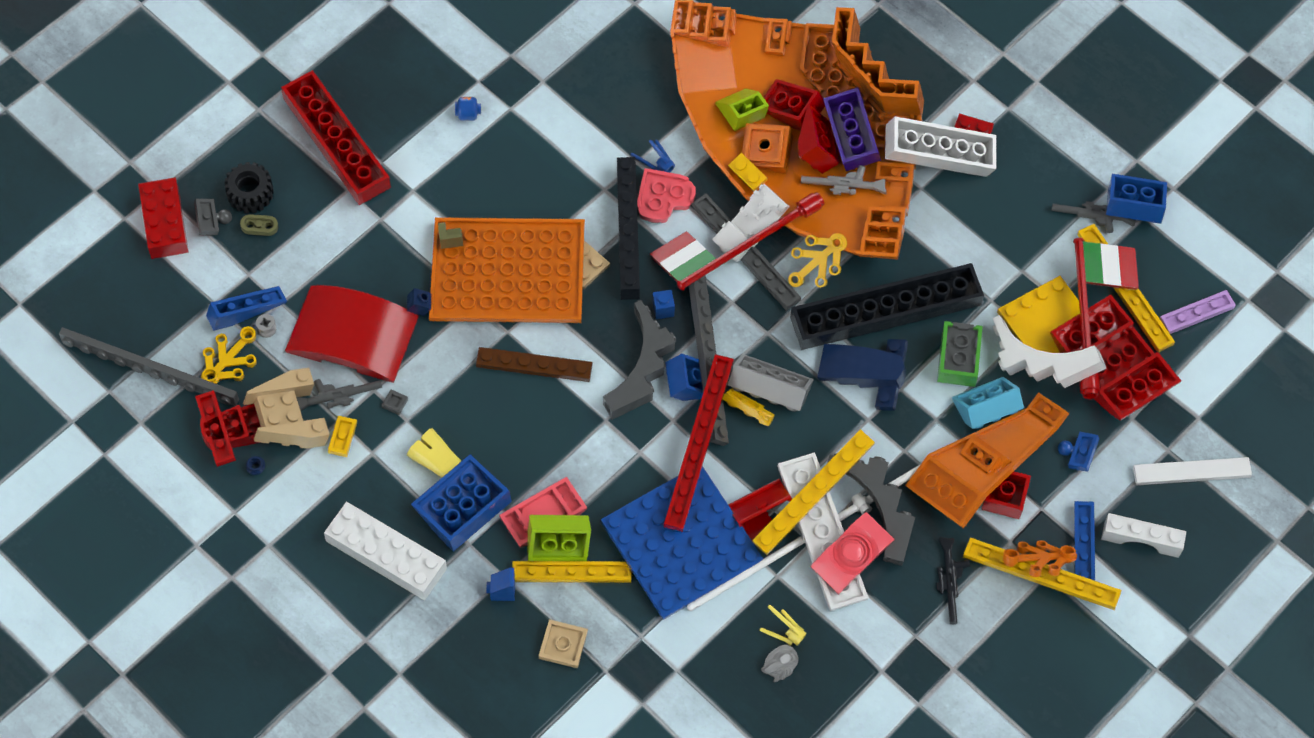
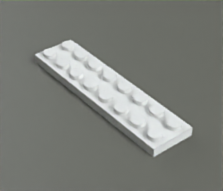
M815 452L778 463L777 465L784 486L792 499L821 470ZM830 492L798 523L812 563L844 533ZM817 574L830 611L859 603L869 598L860 574L839 595Z

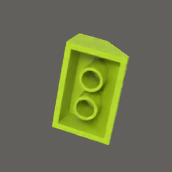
M529 515L528 561H587L591 536L589 516Z

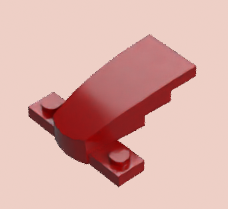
M214 390L195 396L202 417L200 420L202 439L206 446L212 450L217 467L236 461L232 448L260 443L254 442L256 431L261 427L254 404L244 407L237 405L221 412Z

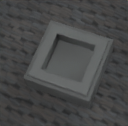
M391 389L382 403V408L400 415L408 401V397Z

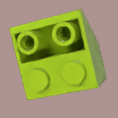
M743 89L715 102L734 131L745 127L746 123H754L765 118L769 107L760 92L750 89Z

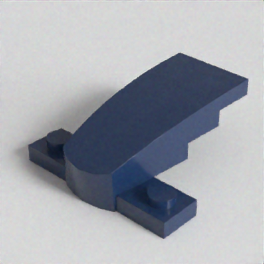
M888 339L886 351L851 345L824 344L817 378L819 381H838L840 385L858 384L860 388L878 387L875 403L876 410L895 411L899 389H901L906 378L904 362L908 342L905 339Z

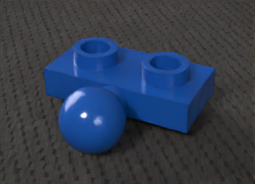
M1079 432L1075 446L1069 441H1062L1058 445V452L1063 456H1068L1072 453L1068 464L1070 469L1088 472L1099 442V436Z

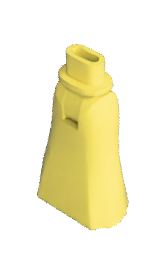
M433 428L425 432L421 437V441H416L407 452L409 458L441 478L461 462Z

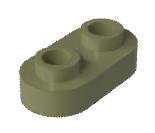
M249 214L245 215L240 221L241 229L245 234L271 236L278 231V222L273 216Z

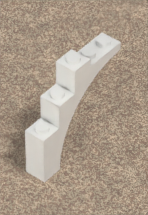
M1000 315L993 318L995 323L993 329L996 335L1001 338L999 344L1003 350L998 353L1001 359L998 363L1002 371L1006 370L1010 376L1026 369L1029 377L1033 376L1037 382L1053 375L1056 383H1061L1066 388L1106 369L1102 355L1095 345L1069 353H1049L1036 350L1014 337Z

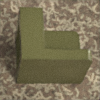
M445 222L438 223L441 249L464 246L461 228L446 230Z

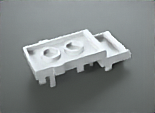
M761 184L759 190L753 192L750 201L739 209L740 212L731 222L728 221L722 225L723 228L712 240L725 254L781 219V216L790 206L767 185ZM751 247L741 252L737 256L733 257L732 259L735 262L740 261V259L747 253V251Z

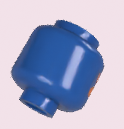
M460 97L458 101H455V116H458L459 120L475 121L477 115L481 114V103H477L475 97Z

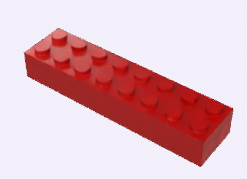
M313 70L281 87L284 101L358 205L391 188L389 175Z

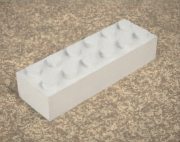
M895 116L886 124L885 159L987 177L996 170V135Z
M348 502L344 504L324 532L326 542L424 601L447 570L446 560Z

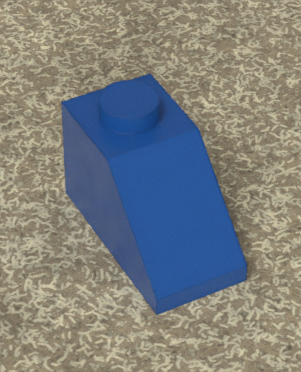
M508 568L491 574V582H487L486 592L490 594L491 601H515L514 568Z

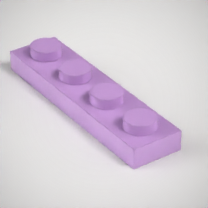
M1225 290L1162 315L1159 319L1168 332L1172 334L1232 310L1236 305L1228 291Z

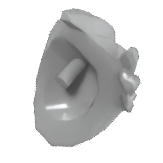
M787 644L775 648L766 657L761 671L774 677L773 682L784 680L793 673L794 668L798 664L797 652Z

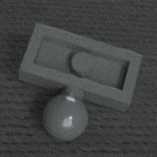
M195 199L194 206L199 235H218V221L221 224L230 223L232 213L226 209L216 213L214 199Z

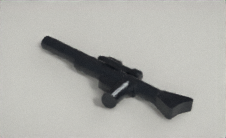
M939 537V542L944 551L945 574H943L942 567L937 568L939 582H936L937 591H940L941 594H944V590H947L949 622L954 625L958 623L956 598L958 597L957 579L962 577L963 568L970 567L968 559L958 562L952 560L951 549L954 544V538Z

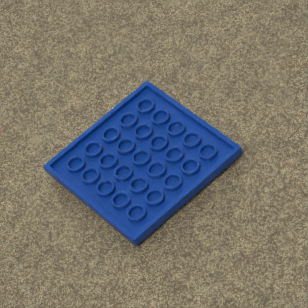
M703 466L683 532L664 527L678 476L602 518L600 521L663 620L763 560V557L744 528L739 527L732 515L734 513Z

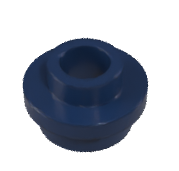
M252 456L246 462V470L251 475H259L265 470V461L259 456ZM258 464V468H252L253 465Z

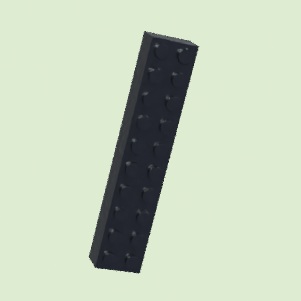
M969 263L794 306L791 308L790 319L800 348L804 350L982 305L984 293L973 264Z

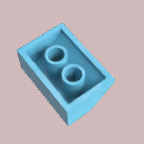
M1004 377L952 397L964 423L972 429L981 428L986 423L998 421L1001 417L1013 415L1018 410L1024 408L1019 387Z

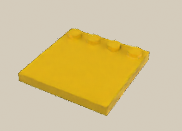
M1058 276L998 308L997 313L1006 322L1014 337L1025 345L1040 351L1060 353L1050 332L1080 314L1077 297L1063 278Z

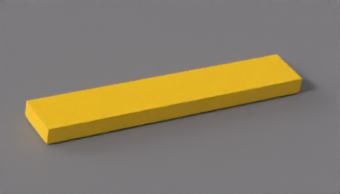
M512 561V568L515 571V582L631 583V569L626 562Z

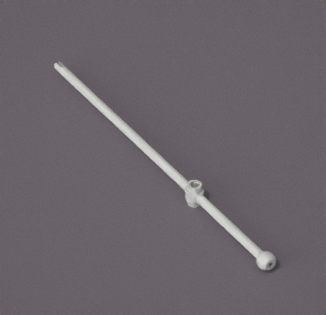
M920 465L888 484L902 485L910 480ZM861 493L854 495L851 499L853 505L838 513L840 521L855 512H861L862 515L865 512L869 513L872 510L870 503L874 502L870 495L867 497L862 496ZM803 535L765 557L751 568L687 605V609L693 611L805 543Z

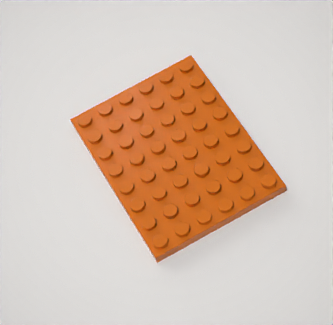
M435 217L429 321L582 323L585 219ZM445 222L446 230L461 228L464 246L441 249L438 223Z

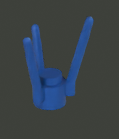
M649 140V143L660 156L656 162L657 167L634 153L630 154L653 170L670 173L675 168L674 162L669 158L658 140H655V143Z

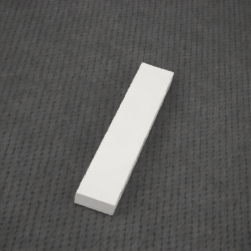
M1249 457L1133 466L1136 485L1251 478L1252 476Z

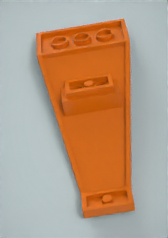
M1038 392L1026 409L928 454L905 486L964 528L986 497L1059 429L1069 413Z

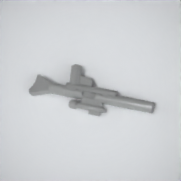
M859 165L857 172H848L846 177H801V183L834 186V188H830L834 195H841V193L855 195L856 189H849V187L873 189L886 194L885 179L875 182L863 181L866 167Z

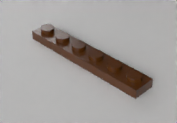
M479 347L476 367L584 382H590L593 362L484 347Z

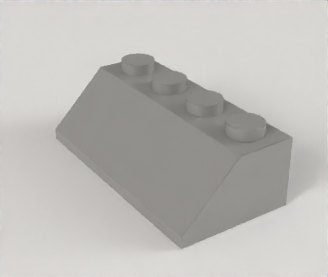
M741 354L733 366L728 386H731L735 391L748 392L752 397L767 399L772 404L784 405L791 411H800L814 379Z

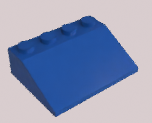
M469 455L411 505L435 534L454 552L510 504L512 500L510 491L472 455Z

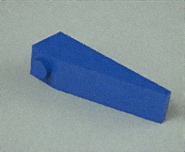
M276 286L211 302L206 317L213 331L231 327L285 304L287 300L281 288Z

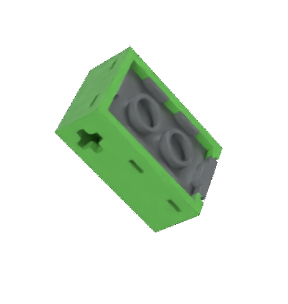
M944 321L937 382L975 387L979 372L983 326L976 325L974 327L972 324L956 322L951 324V322Z

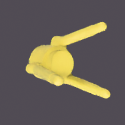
M769 605L768 608L789 627L786 633L788 638L764 628H760V631L782 640L790 646L793 643L798 646L807 633L784 609L781 610L782 614H780L774 607Z

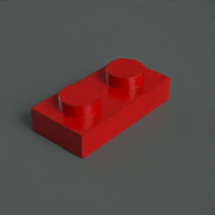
M960 113L955 124V128L988 134L992 133L994 123Z

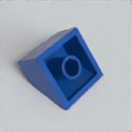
M680 354L665 362L670 397L682 401L702 399L703 387L699 359Z

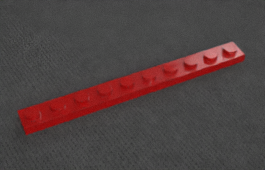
M717 354L714 356L665 518L664 527L681 532L684 530L734 359Z

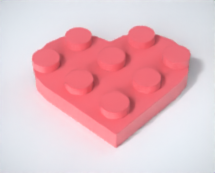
M644 168L637 199L639 217L652 223L667 222L673 210L689 209L696 196V187L689 181L688 177L681 174Z

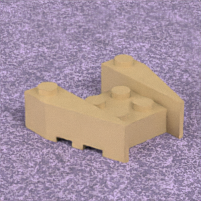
M310 368L290 370L247 391L243 404L255 405L261 425L256 431L254 442L268 444L269 442L282 443L283 446L298 445L300 448L306 449L326 445L330 434L325 418L303 421L296 398L310 396L314 382Z

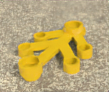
M839 233L833 234L830 238H819L814 235H808L805 238V243L808 246H815L816 244L828 246L823 251L803 250L800 247L792 249L791 255L795 259L802 257L814 259L799 272H793L789 275L788 282L791 286H802L805 281L804 277L819 265L815 285L819 288L825 287L827 285V257L832 253L833 264L829 267V273L831 275H839L841 273V252L847 247V239ZM810 237H812V238L814 239V243H813V244H810V243H809V238H810ZM836 239L840 241L839 246H835L834 244ZM797 249L800 251V255L798 257L795 255V251ZM834 266L838 268L837 273L832 271ZM794 276H796V277L798 278V282H797V283H794V282H793V277H794ZM820 278L824 280L823 285H819L818 280Z
M249 326L242 328L240 340L227 354V336L223 333L218 334L215 340L218 345L219 362L215 367L213 366L214 349L206 347L203 350L206 369L201 373V379L215 384L224 379L243 380L244 372L240 368H236L233 371H221L225 367L246 365L252 368L257 364L256 357L252 354L246 357L234 358L247 343L255 341L256 333L254 328ZM220 338L225 339L223 342L218 341ZM207 352H212L211 355H206ZM249 359L254 360L252 363L247 362ZM236 373H241L240 376H235ZM209 376H214L213 379L208 380Z

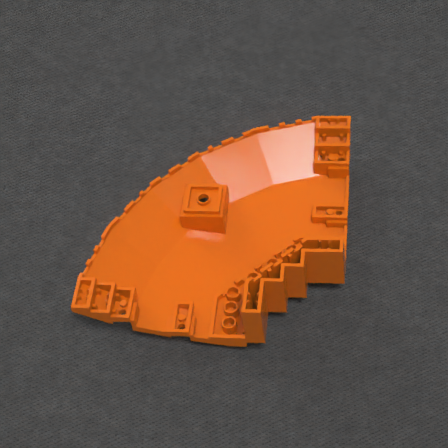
M675 0L670 34L675 59L678 92L705 152L742 196L750 201L753 191L728 166L741 153L767 177L768 180L764 184L790 206L781 217L794 211L797 207L796 203L811 193L818 192L823 198L825 204L822 206V209L808 218L803 216L797 217L785 225L787 228L803 237L814 235L819 238H830L833 234L839 233L847 239V247L843 250L845 252L860 257L898 260L905 231V217L908 216L916 164L885 159L886 124L895 116L923 121L924 98L920 82L889 79L885 62L873 61L869 44L859 43L860 26L855 8L836 7L834 25L792 23V21L787 19L761 18L737 14L736 10L731 9V7L713 6L712 3ZM721 16L725 17L724 20H719ZM777 28H781L780 32H776L775 30ZM776 79L816 90L822 98L859 87L881 158L880 161L864 166L866 169L863 181L875 182L885 179L886 194L873 189L849 187V189H856L855 195L850 193L834 195L830 191V188H834V186L801 183L802 176L827 178L828 176L846 177L848 172H857L858 168L849 171L845 170L837 146L840 164L821 174L818 170H814L809 163L801 160L798 155L800 130L793 129L766 114L765 118L754 123H746L745 127L734 131L715 102L743 89L758 91L764 98ZM825 106L821 114L829 120ZM763 141L770 143L766 149H761L760 144ZM903 173H908L906 177L901 176ZM895 217L899 218V221L893 222L892 220ZM836 239L834 242L835 246L840 245V241L838 239Z

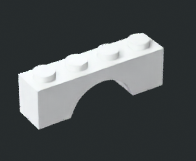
M1108 513L1104 522L1101 540L1118 544L1141 542L1153 546L1160 554L1179 558L1184 548L1186 531Z

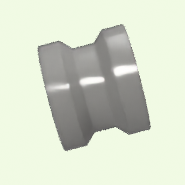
M262 314L257 318L256 327L260 336L268 338L276 333L275 320L271 315Z

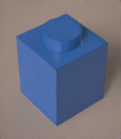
M672 290L653 292L652 304L655 319L674 317L675 304Z

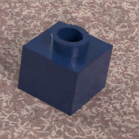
M414 288L407 295L408 312L425 316L431 310L430 292Z

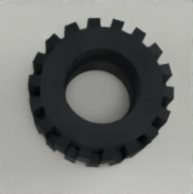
M245 162V165L240 163L237 168H231L232 172L227 173V178L224 181L228 201L239 212L244 210V213L248 214L249 211L257 213L256 210L262 211L264 209L263 206H268L270 204L269 200L272 201L273 199L272 194H274L271 176L262 165L258 167V164L254 162L253 164ZM247 184L258 185L255 190L250 192L240 190Z

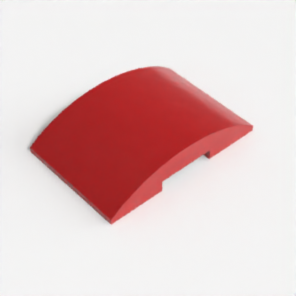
M311 286L285 352L317 362H322V360L357 369V373L394 383L419 316L408 312L407 309L393 302L361 291L336 286Z
M1112 295L1107 296L1088 308L1091 346L1095 345L1100 351L1106 365V369L1098 372L1100 392L1098 397L1094 399L1107 412L1121 421L1181 383V379L1158 352L1154 353L1133 327L1134 322ZM1080 314L1050 332L1060 353L1083 350Z

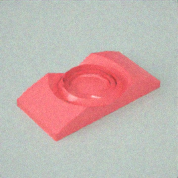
M565 477L500 514L499 517L521 548L528 545L529 515H581L587 510V506L569 479Z
M865 512L810 567L839 595L895 539Z

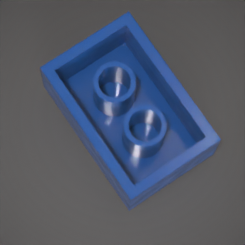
M1112 174L1107 192L1106 215L1161 224L1166 210L1167 182Z

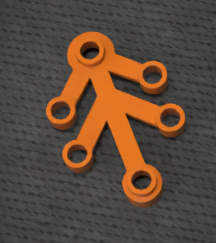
M1042 540L1036 542V547L1022 541L1018 543L1017 551L1006 549L1003 553L1004 564L1009 567L1015 566L1018 562L1037 561L1034 565L1030 566L1029 574L1033 577L1041 576L1042 568L1050 560L1057 561L1049 565L1048 573L1052 576H1058L1061 567L1065 563H1071L1077 559L1076 550L1072 546L1065 545L1057 548Z

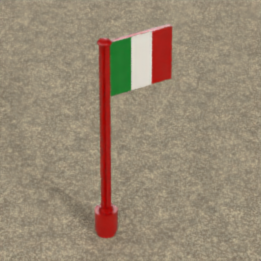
M818 192L807 195L796 203L797 207L794 211L717 259L687 231L650 253V256L677 282L678 288L683 291L690 284L797 217L803 216L808 218L822 209L825 203Z
M1075 238L1073 240L1075 244L1083 349L1091 347L1086 284L1137 290L1139 285L1135 248L1085 242L1083 238ZM1098 373L1080 381V392L1083 394V398L1094 399L1098 397L1100 392Z

